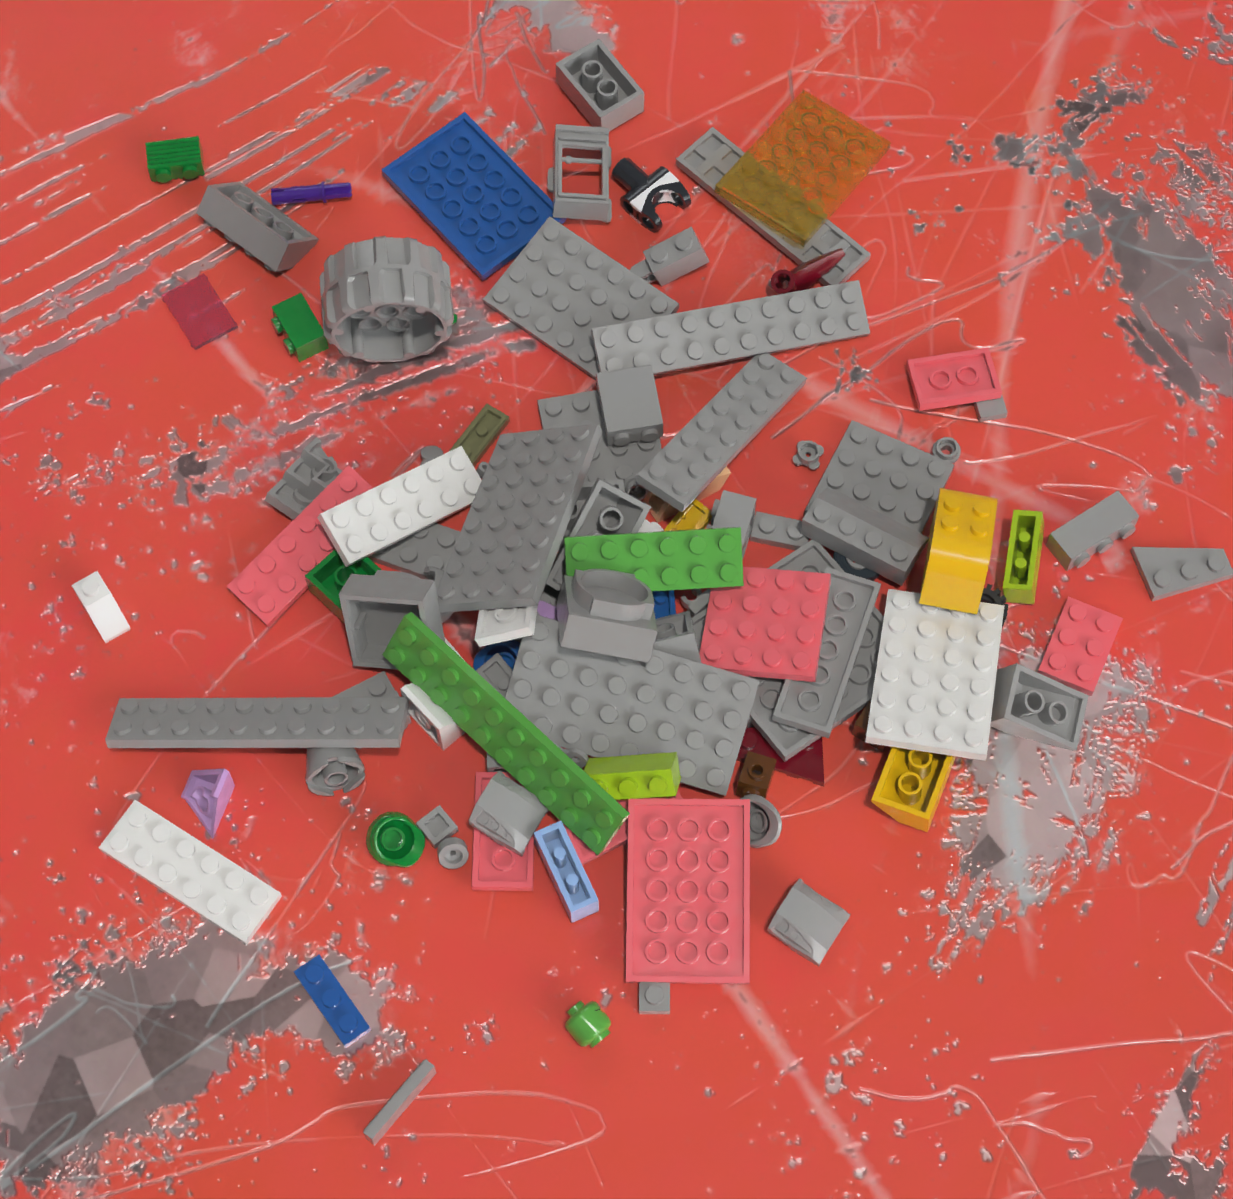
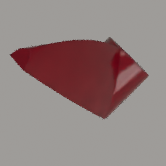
M840 248L815 257L791 271L778 270L772 275L771 287L778 295L806 290L829 272L846 254ZM785 280L788 281V287L786 289L783 288V282Z

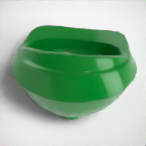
M393 811L379 815L369 826L366 837L369 853L380 863L389 866L409 867L414 865L421 857L426 843L424 833L411 818L400 812Z

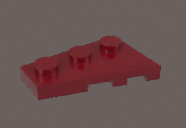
M746 728L736 761L744 763L748 751L777 759L776 771L786 773L787 776L798 779L799 777L813 781V784L824 787L822 737L784 762L757 728Z

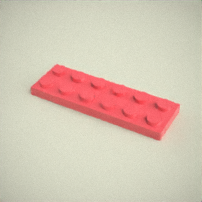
M348 465L227 585V588L262 622L270 627L308 589L305 575L335 549L317 517L320 513L350 500L373 487Z

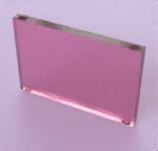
M204 273L161 295L162 301L165 302L194 350L238 328L237 322L234 321Z

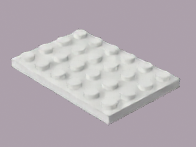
M888 589L865 743L986 761L1005 605L980 602L978 613L972 614L919 604L920 593Z

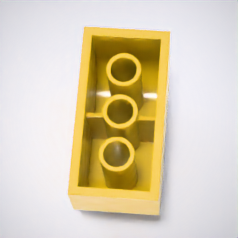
M945 488L939 489L930 528L919 604L972 614L978 613L990 562L998 498Z

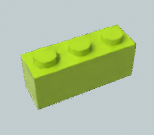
M1013 510L1003 582L1006 602L1035 603L1045 528L1042 511Z
M677 752L589 758L584 769L615 800L676 796L681 781Z

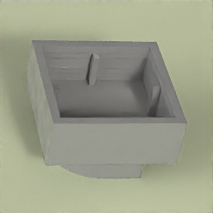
M575 569L573 577L564 575L556 605L561 647L649 663L658 633L654 613L655 603L651 589L645 583L638 580L635 574L608 569H588L584 571Z
M377 570L375 575H350L339 593L353 666L398 670L382 654L401 620L410 612L416 615L445 642L437 597L438 586H435L434 580L420 579L415 575L405 572Z

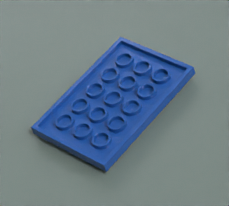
M466 112L381 169L382 176L482 281L517 257L549 217L560 224L566 222V218L553 217V201Z

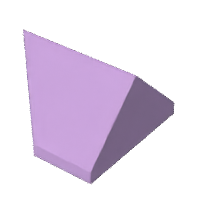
M226 769L192 770L181 798L186 800L213 839L235 784L230 772Z

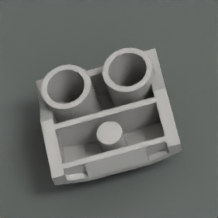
M498 771L491 778L475 804L469 818V825L483 832L496 843L523 856L525 848L534 834L533 832L536 831L549 810L533 793L505 776L501 771Z
M799 878L777 910L767 931L781 940L792 951L819 967L851 915L840 906L815 892Z

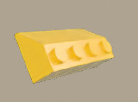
M892 747L871 802L899 823L928 832L956 756Z

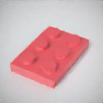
M988 347L907 360L906 367L919 411L1001 398V386Z
M1068 596L1037 673L1092 696L1123 618Z

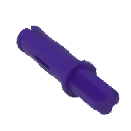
M322 181L321 184L271 188L273 206L322 200L324 203H327V199L352 196V186L349 182L326 185L325 181Z

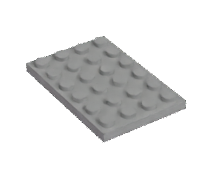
M551 217L545 221L483 298L486 305L595 380L596 373H599L591 335L592 328L674 314L680 308L678 302Z

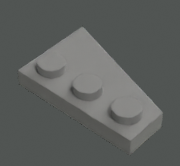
M1132 547L1130 551L1151 601L1218 583L1233 577V569L1224 549Z

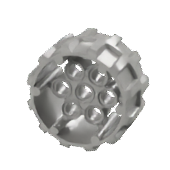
M379 236L357 243H349L335 255H330L325 260L324 272L319 277L323 330L328 343L334 344L340 354L372 363L402 362L435 351V348L440 343L447 341L450 337L454 320L450 270L448 264L442 261L440 251L435 247L426 246L418 242L417 239L409 237L393 238Z

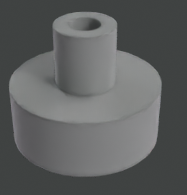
M450 837L444 839L438 845L437 854L439 862L443 867L457 869L467 862L469 853L467 845L462 839Z

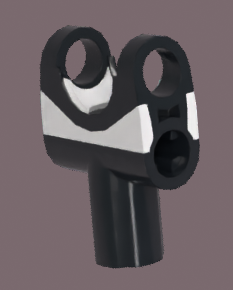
M623 158L612 170V176L629 190L620 198L622 207L634 220L652 232H657L663 226L660 217L655 212L657 205L670 203L682 209H686L691 205V198L686 188L677 177L663 166L648 176L630 158Z

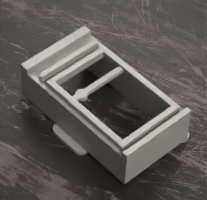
M556 124L553 141V167L548 169L547 189L553 192L554 218L599 220L605 223L611 221L612 201L609 199L611 147L609 146V128ZM562 148L600 150L601 160L572 158L571 156L562 157ZM562 162L567 164H601V195L562 192Z

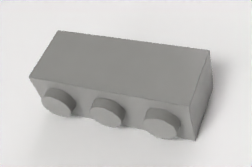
M1116 491L1050 533L1046 547L1066 571L1074 566L1080 568L1096 552L1102 554L1118 538L1126 539L1136 530L1135 525L1139 515L1123 495Z

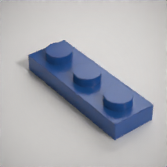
M320 954L294 971L295 976L345 1048L371 1031L370 1026Z

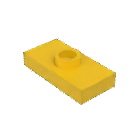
M695 499L683 512H678L664 531L704 529L712 520V511Z

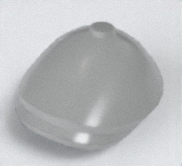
M749 794L742 797L741 799H750V847L761 848L775 843L782 830V820L778 810L762 796Z

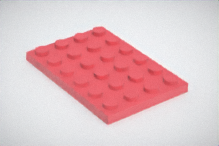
M628 799V812L630 815L628 816L626 983L750 984V799Z

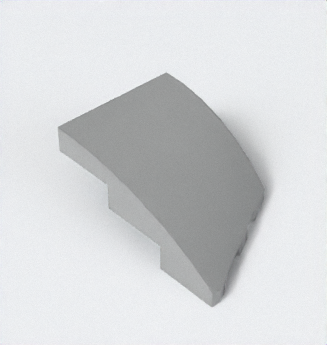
M317 437L303 449L300 458L285 471L283 478L267 493L264 500L293 520L342 472L332 456L328 457L321 448L322 442Z

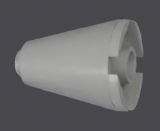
M307 748L305 779L311 792L322 796H334L333 791L343 789V792L347 793L358 787L365 779V767L355 748Z

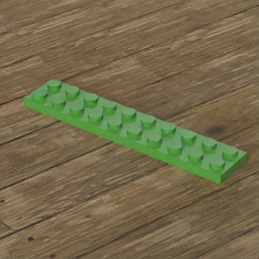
M412 612L406 614L382 655L413 684L419 686L436 705H439L447 712L462 730L520 784L533 793L549 811L562 821L597 855L602 853L630 813Z

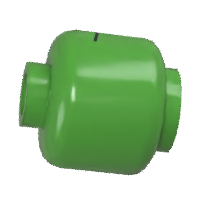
M579 1001L567 1011L570 1018L566 1021L565 1028L581 1047L589 1045L593 1048L611 1033L608 1029L611 1025V1020L597 1002L590 1001L584 1005L582 1001Z

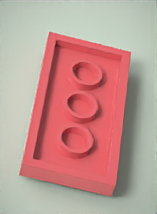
M476 772L475 804L491 778L497 772ZM502 772L505 776L524 787L509 772ZM474 827L472 890L533 891L534 834L525 848L523 856H520L496 843Z

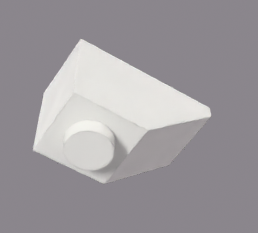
M98 571L72 584L79 601L105 643L131 629Z

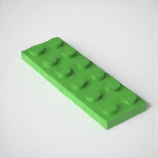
M741 527L564 537L566 576L573 577L575 569L582 571L588 569L614 570L635 574V577L645 583L651 591L744 586Z

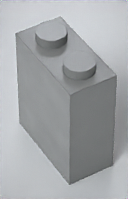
M652 365L596 373V386L607 445L623 446L633 441L643 440L649 442L663 437V419Z

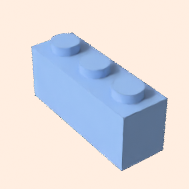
M562 821L533 832L535 846L571 923L598 912L599 899Z

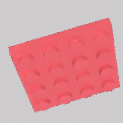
M743 567L744 586L711 588L699 653L701 663L744 676L816 682L831 585V574Z

